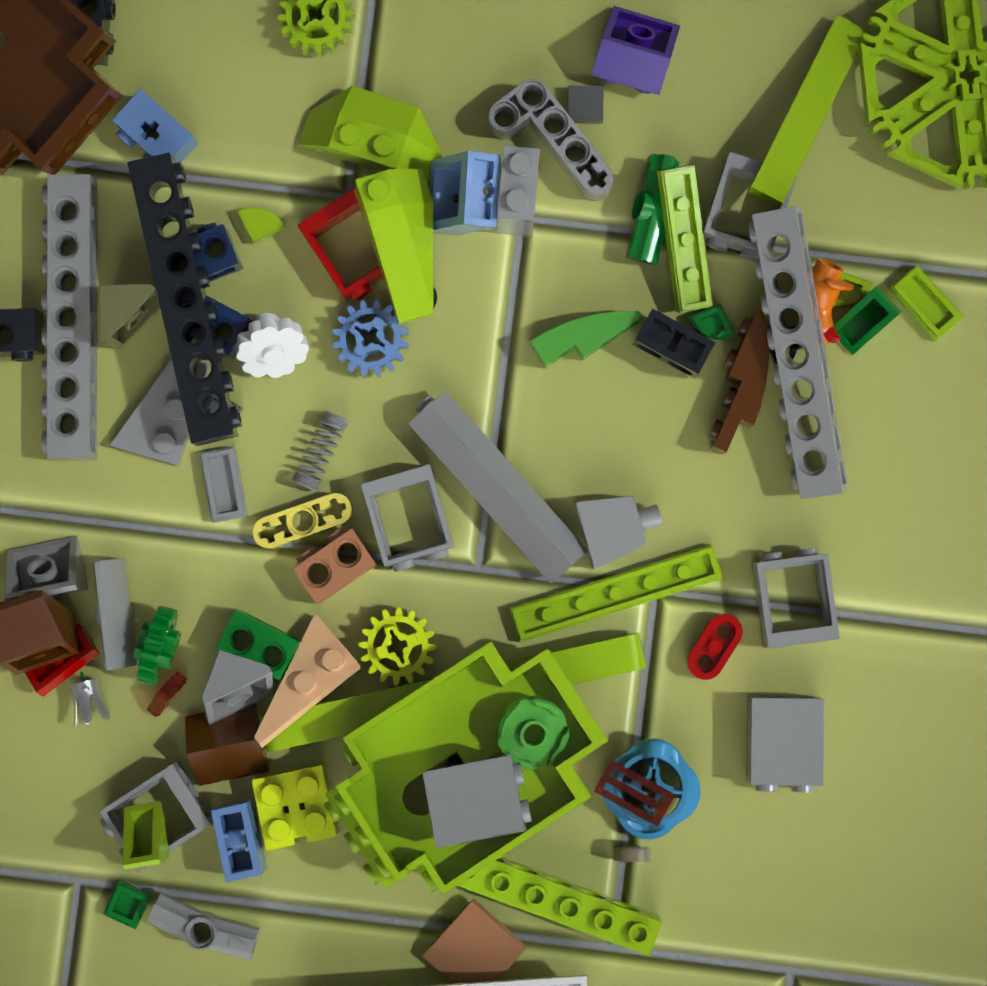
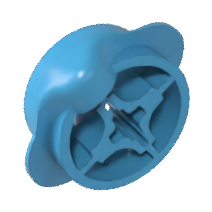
M657 738L638 742L628 752L614 760L606 769L601 783L602 796L608 808L616 815L627 832L641 839H656L667 834L674 826L694 812L701 794L698 777L684 761L680 752L672 744ZM649 759L647 772L642 780H622L625 772L632 764ZM660 761L674 771L680 788L669 786L662 782L659 774ZM653 770L654 785L660 787V793L653 795L652 800H650V807L648 808L649 799H647V792L641 791V786L648 784ZM621 791L635 793L641 798L642 818L636 816L628 809L623 801ZM660 798L679 799L675 808L668 815L653 820L655 806Z

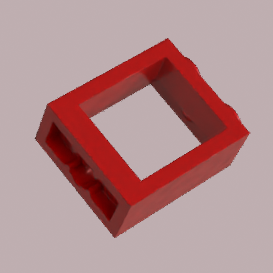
M354 188L297 225L346 301L352 297L355 301L365 297L373 290L371 285L383 278L378 265L347 286L316 239L360 210Z

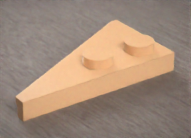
M317 615L312 618L254 736L262 748L361 668L355 658Z

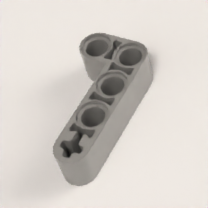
M528 79L494 103L490 108L489 129L496 138L502 140L510 139L527 126H530L587 199L600 201L609 195L613 184L611 169L543 82L537 79ZM529 92H534L541 96L542 101L535 106H530L523 101V97ZM502 113H507L513 117L514 122L508 127H501L496 124L495 118ZM549 120H557L562 123L563 129L559 133L552 134L545 129L544 124ZM572 147H577L584 152L585 157L580 161L574 162L567 158L565 152ZM590 163H592L590 171L588 172L586 168ZM591 175L596 180L601 177L604 179L602 188L598 185L590 186Z

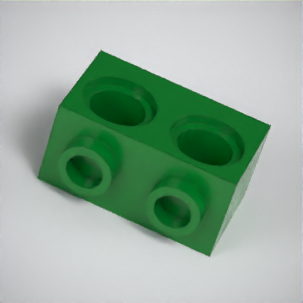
M238 609L234 611L216 649L268 665L272 671L273 680L275 678L281 681L301 640ZM238 630L247 631L251 637L250 646L246 650H240L234 644L233 638ZM270 646L278 647L283 653L282 662L278 666L268 664L265 659V652Z

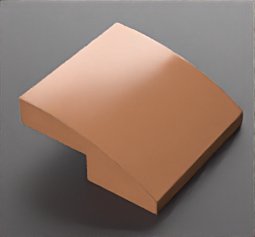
M473 898L450 922L441 935L425 950L422 957L452 984L498 981L524 952L527 946Z

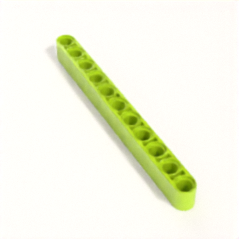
M639 632L550 651L572 685L647 668ZM537 655L506 661L505 664L512 672ZM434 678L317 703L266 744V751L273 752L348 735ZM264 716L259 717L260 723L262 722Z

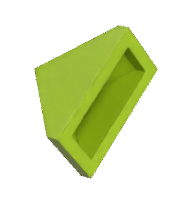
M156 801L124 807L122 857L124 870L161 864L170 856L161 802Z

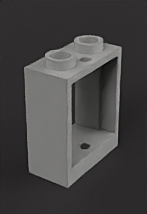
M729 152L703 227L704 240L707 241L706 245L719 251H727V248L741 252L740 256L753 262H755L756 258H759L757 243L753 244L752 241L713 228L730 176L753 183L763 162ZM795 180L781 208L775 206L774 210L787 208ZM775 237L774 240L772 241V244H771L772 251H773V248H774V245H775V242H776L777 237Z
M430 464L361 484L384 567L393 566L394 572L414 567L413 560L427 556L428 562L449 556L447 550L454 548ZM426 483L443 541L392 556L376 497Z
M817 547L796 550V557L787 559L782 558V552L760 555L761 562L752 563L764 648L840 639L828 553L818 554ZM815 564L823 625L773 632L765 570Z
M179 761L171 764L99 811L103 817L100 819L103 829L110 837L115 836L122 847L119 850L121 857H123L124 817L119 809L166 780L193 823V826L168 841L169 852L213 824L211 811ZM147 866L138 867V868H135V869H136L137 872H139V871H141L142 869L146 868Z

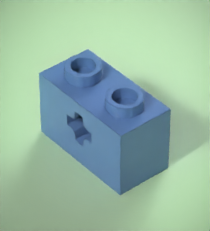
M141 89L112 119L119 128L116 135L130 148L137 144L146 152L142 158L170 152L176 162H182L198 145V142L191 133ZM152 130L158 132L160 136L155 140L149 137L147 133Z
M252 798L216 806L211 810L225 881L230 882L262 875L267 866Z

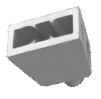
M633 496L581 501L574 504L593 569L647 545L644 530L663 525L657 505L637 510Z

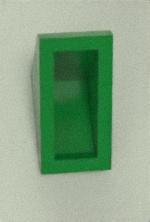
M876 286L834 324V328L841 338L839 342L854 355L896 318L901 311Z

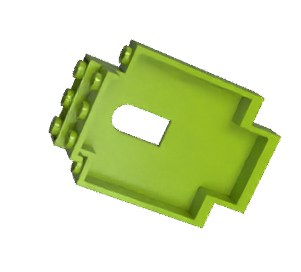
M489 642L343 737L346 743L341 748L344 755L352 766L359 763L362 770L325 793L328 801L324 803V806L334 822L342 820L348 830L343 836L353 852L357 853L361 850L368 861L363 867L374 885L381 882L383 887L387 888L394 882L398 883L407 877L412 870L423 864L426 870L421 872V875L430 890L433 892L439 889L441 894L444 895L591 798L592 796L572 765L608 742V740L548 648L511 672L492 642ZM539 696L547 698L557 705L566 717L567 726L569 727V739L564 752L555 762L538 767L539 769L528 770L522 768L525 784L519 785L518 789L520 799H528L532 822L525 823L526 831L437 848L430 813L416 815L405 807L403 802L405 787L422 775V772L428 771L455 752L459 754L465 764L487 760L497 752L503 757L504 755L496 741V726L500 715L506 707L519 698ZM533 724L527 727L524 731V739L526 741L538 739L542 732L541 726Z

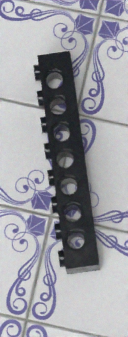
M170 152L127 162L191 444L200 446L239 437L237 428L242 427V420L238 406L231 405L229 392H234V385L230 371L223 370L221 361L222 357H226V350L222 336L215 335L213 326L214 322H218V315L214 301L207 300L205 288L210 287V280L206 267H200L197 253L202 252V245L198 232H192L189 218L194 217V210L190 197H184L181 186L182 183L187 182L183 164L181 161L176 162ZM163 187L171 188V196L166 202H155V194L159 189ZM169 222H178V233L171 238L164 237V226ZM179 256L186 257V268L182 272L173 273L171 271L172 261ZM185 291H193L195 293L194 303L188 308H181L178 303L180 295ZM192 326H202L203 336L201 340L196 343H189L186 338L187 331ZM202 360L210 361L211 372L205 378H197L194 373L196 364ZM209 395H217L219 399L218 409L211 414H206L202 408L203 400Z

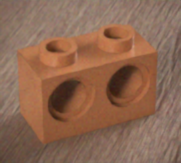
M344 527L326 538L329 543L318 552L312 547L296 558L299 564L293 568V571L316 604H321L378 565L355 529H350L346 532ZM347 543H352L358 550V557L351 564L343 563L339 557L340 548ZM317 563L325 565L328 570V577L321 584L314 583L310 578V570Z

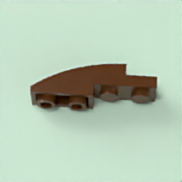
M758 310L751 318L745 316L737 333V336L742 338L737 351L731 348L723 365V368L728 370L725 379L737 384V387L735 389L730 386L722 404L723 407L727 408L723 420H715L708 439L713 440L710 449L720 454H725L728 451L739 424L748 428L754 426L762 405L769 369V344L764 313Z

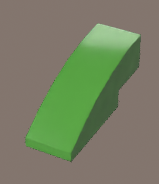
M615 311L571 320L530 341V347L544 368H547L574 349L583 361L641 322L643 316L639 311Z

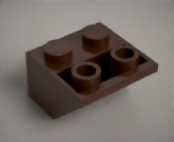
M28 591L20 598L8 602H0V665L18 675L81 653L76 615L44 591Z

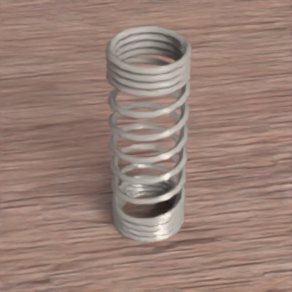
M326 410L323 416H321L319 424L331 433L323 430H315V433L328 442L312 438L311 442L322 450L307 447V451L320 460L309 456H302L303 460L315 468L298 465L308 475L295 471V476L292 479L293 482L315 492L319 489L318 486H320L319 484L322 481L306 469L321 474L326 472L309 460L325 465L330 463L313 451L334 456L331 451L317 442L335 448L338 447L336 443L320 433L341 439L342 436L326 425L346 431V426L349 424V421Z

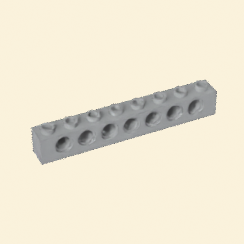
M90 174L47 175V185H43L42 188L43 205L47 206V220L42 222V237L44 241H47V255L42 257V273L44 277L47 276V290L42 292V308L44 312H47V325L42 327L41 337L43 346L47 347V361L42 362L41 374L43 382H47V396L42 397L41 411L43 417H47V431L42 432L41 447L43 453H46V458L54 461L97 460V181ZM71 205L76 206L74 218L69 221H63V210ZM69 240H75V252L69 256H63L62 246ZM69 275H75V287L70 291H63L61 286L63 279ZM68 310H75V322L71 326L63 327L61 322L63 314ZM68 345H74L76 348L74 359L70 362H63L61 357L62 350ZM68 380H74L76 384L75 393L71 397L64 398L61 393L62 385ZM68 415H73L76 420V426L73 431L65 434L61 428L62 420Z
M802 206L752 214L753 222L749 223V234L752 243H757L759 258L755 259V269L758 279H763L765 293L761 294V304L764 314H769L771 329L767 330V339L770 350H775L777 364L773 365L774 380L777 386L781 385L783 399L779 400L780 415L783 421L787 420L789 434L785 435V445L788 455H793L795 469L791 470L792 485L794 490H799L800 499L841 494L849 487ZM777 236L784 238L787 242V251L782 257L775 255L771 248L772 241ZM782 272L790 274L793 278V288L789 292L782 291L778 286L777 280ZM787 308H792L799 314V324L795 328L789 327L784 322L783 315ZM792 344H799L804 348L806 356L802 363L791 359L789 350ZM799 379L806 380L811 385L812 392L810 397L803 398L797 394L795 385ZM803 415H810L816 419L818 424L816 432L810 433L803 429L801 425ZM815 450L823 456L824 463L822 467H813L809 464L807 460L808 451Z

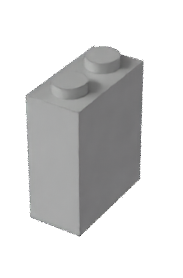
M504 146L497 234L529 237L533 235L540 149L515 146Z
M747 696L746 781L750 785H756V791L776 792L777 785L791 786V791L813 792V786H823L824 699L820 697Z
M511 755L422 772L437 848L526 831L525 823L532 822L528 799L521 800L518 789L519 785L525 784L521 763H514Z

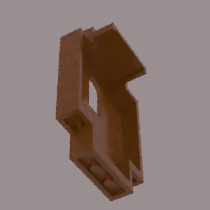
M0 0V31L8 38V41L0 49V175L7 171L21 153L40 170L51 175L57 174L123 97L117 89L94 69L116 40L72 0Z

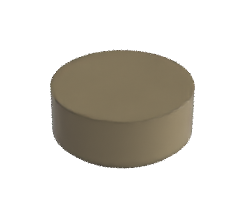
M617 846L615 848V861L651 862V849L649 847Z

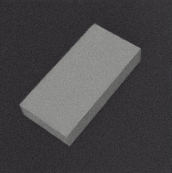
M236 447L199 453L212 523L248 517Z

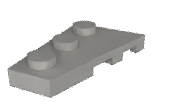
M171 358L110 446L180 467L189 432ZM198 362L194 368L195 376L197 378L207 377L210 365Z

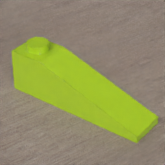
M388 169L355 179L354 192L399 325L432 315L434 313L433 199L423 170Z

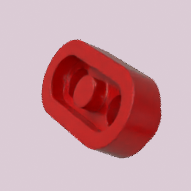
M718 614L708 621L687 655V668L693 676L702 680H710L721 672L742 638L743 630L737 618L729 614ZM720 625H726L729 628V635L726 638H720L717 635V629ZM701 655H708L710 658V665L707 668H701L698 665V658Z

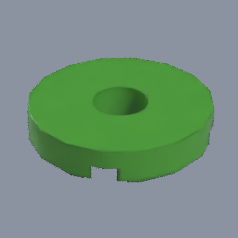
M539 696L521 697L509 704L500 715L496 726V741L504 756L511 755L514 763L520 762L521 767L528 770L539 769L538 767L555 762L564 752L569 739V727L562 710L549 699ZM533 724L540 725L542 732L539 738L535 741H526L524 739L526 728Z

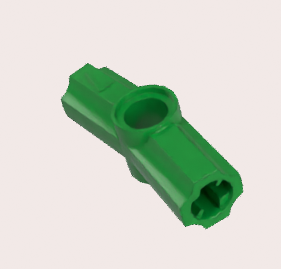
M651 154L648 156L642 190L637 194L632 208V219L635 222L626 258L651 265H657L665 229L657 171L679 167L680 162L673 156L667 154Z

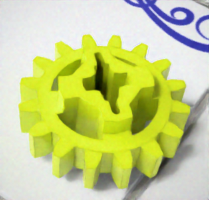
M397 607L395 616H391L387 609L382 610L384 619L380 621L373 616L370 620L374 628L372 630L363 628L362 633L368 636V641L359 643V647L367 649L368 654L364 655L361 661L371 660L373 665L368 672L370 674L377 670L382 672L380 676L381 682H384L388 676H393L394 685H399L401 677L405 676L406 680L412 683L414 681L413 672L416 671L423 676L426 672L422 664L424 662L433 664L434 659L427 654L428 651L437 649V645L428 642V638H431L435 632H425L423 627L428 620L425 618L419 622L415 621L416 611L414 610L407 617L403 616L402 607ZM397 622L407 623L417 632L409 635L400 631ZM384 627L386 633L385 640L381 646L374 648L375 638ZM392 630L400 641L406 640L408 644L403 649V659L405 662H403L402 657L399 656L397 651L391 652L389 650V646L393 644L392 637L394 636ZM422 644L421 655L417 662L412 665L410 654L415 646ZM383 658L391 659L397 663L400 670L390 669L379 660Z

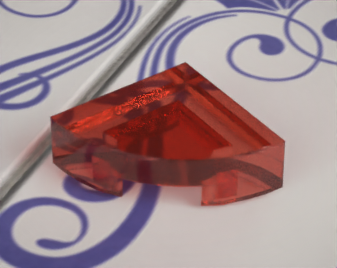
M177 671L155 694L146 710L154 717L160 716L169 706V701L187 683V678Z

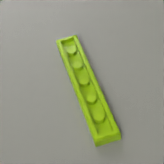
M836 15L748 191L749 193L781 208L858 52V45L861 43L859 40L864 33L868 32L867 29Z
M712 544L509 609L519 641L523 642L723 579Z

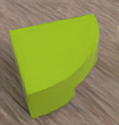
M250 207L237 211L254 244L286 228L275 214L266 209Z
M843 272L840 279L849 282L854 287L850 291H840L833 307H846L856 303L867 294L873 282Z

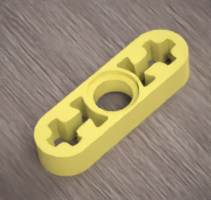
M332 493L259 519L253 527V538L263 548H277L345 524L353 514V506L346 496L340 493ZM336 499L339 504L345 503L346 509L341 512L342 518L336 519L335 515L322 517L326 524L320 526L319 515L313 506L320 504V511H324L332 507V500ZM299 511H308L313 517V524L307 531H298L293 525V518ZM286 516L287 527L293 534L291 537L286 538V531H282L274 535L275 541L270 543L268 538H261L260 533L265 531L264 524L269 523L271 527L284 525L280 518Z

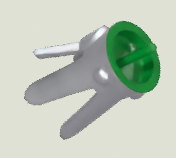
M81 671L82 682L70 685L71 689L69 690L72 701L75 703L74 727L77 725L78 703L83 724L88 725L91 722L90 696L93 698L101 716L104 719L110 718L109 712L99 693L100 684L98 679L85 681L84 673Z

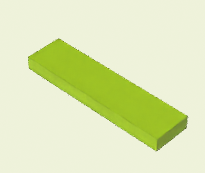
M695 165L657 171L675 311L683 313L713 307Z

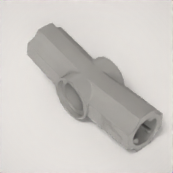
M163 892L159 895L147 920L148 923L185 940L190 947L196 950L210 949L249 960L252 959L260 929L259 927L217 917L212 912H202ZM198 922L208 924L211 929V937L207 939L199 937L195 932V924Z

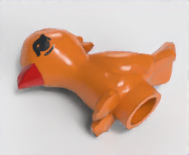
M818 258L814 267L812 266L824 344L826 346L829 343H836L841 340L834 328L832 308L838 299L840 291H850L854 286L840 279L844 271L842 267L829 260Z

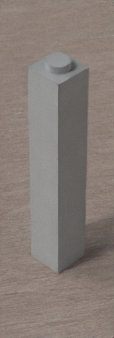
M444 392L436 399H433L430 395L415 408L418 415L409 423L411 428L550 584L588 551L447 392Z

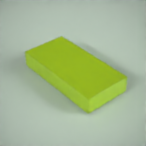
M917 264L888 288L934 341L938 340L964 317Z

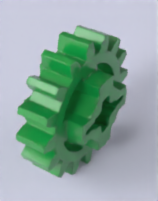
M159 606L157 613L155 612L153 622L145 621L143 623L133 658L139 660L137 681L154 685L157 683L158 677L160 678L162 668L171 669L181 639L180 631L175 630L178 610Z

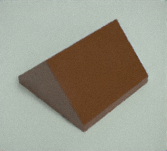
M256 703L210 725L206 720L205 712L185 716L186 755L199 786L270 771L265 746L262 748L254 738L260 726Z

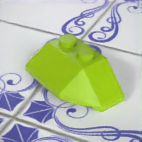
M353 85L309 111L298 143L301 147L378 172L388 169H422L428 188H430L431 161L442 158V153L418 106Z

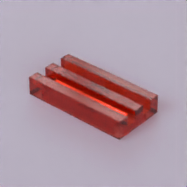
M612 759L594 790L597 794L657 827L660 825L675 796L672 792ZM613 770H616L660 794L665 799L661 804L610 775ZM608 782L657 809L656 816H652L605 790L606 783Z

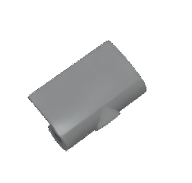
M125 559L94 561L95 585L99 604L95 617L102 630L105 669L111 670L137 666V660L133 658L135 650L132 625L134 609L129 599Z

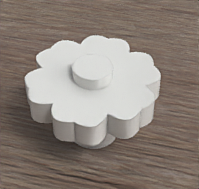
M272 313L258 315L249 324V331L241 332L237 335V342L234 346L236 357L241 361L243 371L251 373L252 376L257 378L265 374L272 378H278L283 374L292 373L295 368L294 364L304 362L309 350L307 338L303 335L301 325L289 318L279 319L277 315Z

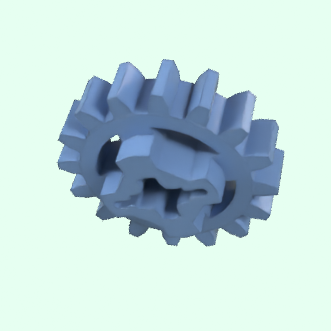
M364 300L360 301V310L358 311L352 306H348L347 309L350 316L348 318L338 316L337 319L343 326L341 329L332 330L333 335L340 338V341L332 344L334 350H343L338 360L341 363L349 360L348 370L350 372H354L357 367H360L361 375L365 378L369 370H374L377 377H381V368L386 367L390 372L394 371L391 362L394 359L403 362L404 357L399 353V350L409 348V343L401 340V337L409 334L408 328H399L397 317L393 318L391 316L393 307L389 305L383 311L381 310L379 300H375L372 308H368ZM375 316L372 322L361 324L357 321L363 317ZM389 324L394 331L393 345L385 337ZM376 331V337L382 346L370 343L366 347V342L360 332L371 335ZM348 333L356 339L357 345L353 353L350 352L348 347ZM381 354L384 356L381 360L366 362L371 355Z

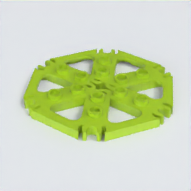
M890 0L877 9L867 22V25L876 29L877 36L864 33L859 40L861 43L858 45L866 126L877 119L880 121L871 128L869 133L872 136L877 131H885L888 135V140L880 146L881 150L890 148L894 143L897 144V148L890 151L887 156L960 190L963 187L966 190L975 187V175H979L983 179V186L987 188V41L983 43L979 0H939L944 43L898 22L899 13L917 0ZM887 60L930 81L893 107H884L878 99L875 67L879 61ZM965 65L968 68L969 74H975L976 77L969 85L966 79H960L959 77L965 70ZM951 110L956 160L954 164L946 166L914 151L911 140L914 135Z

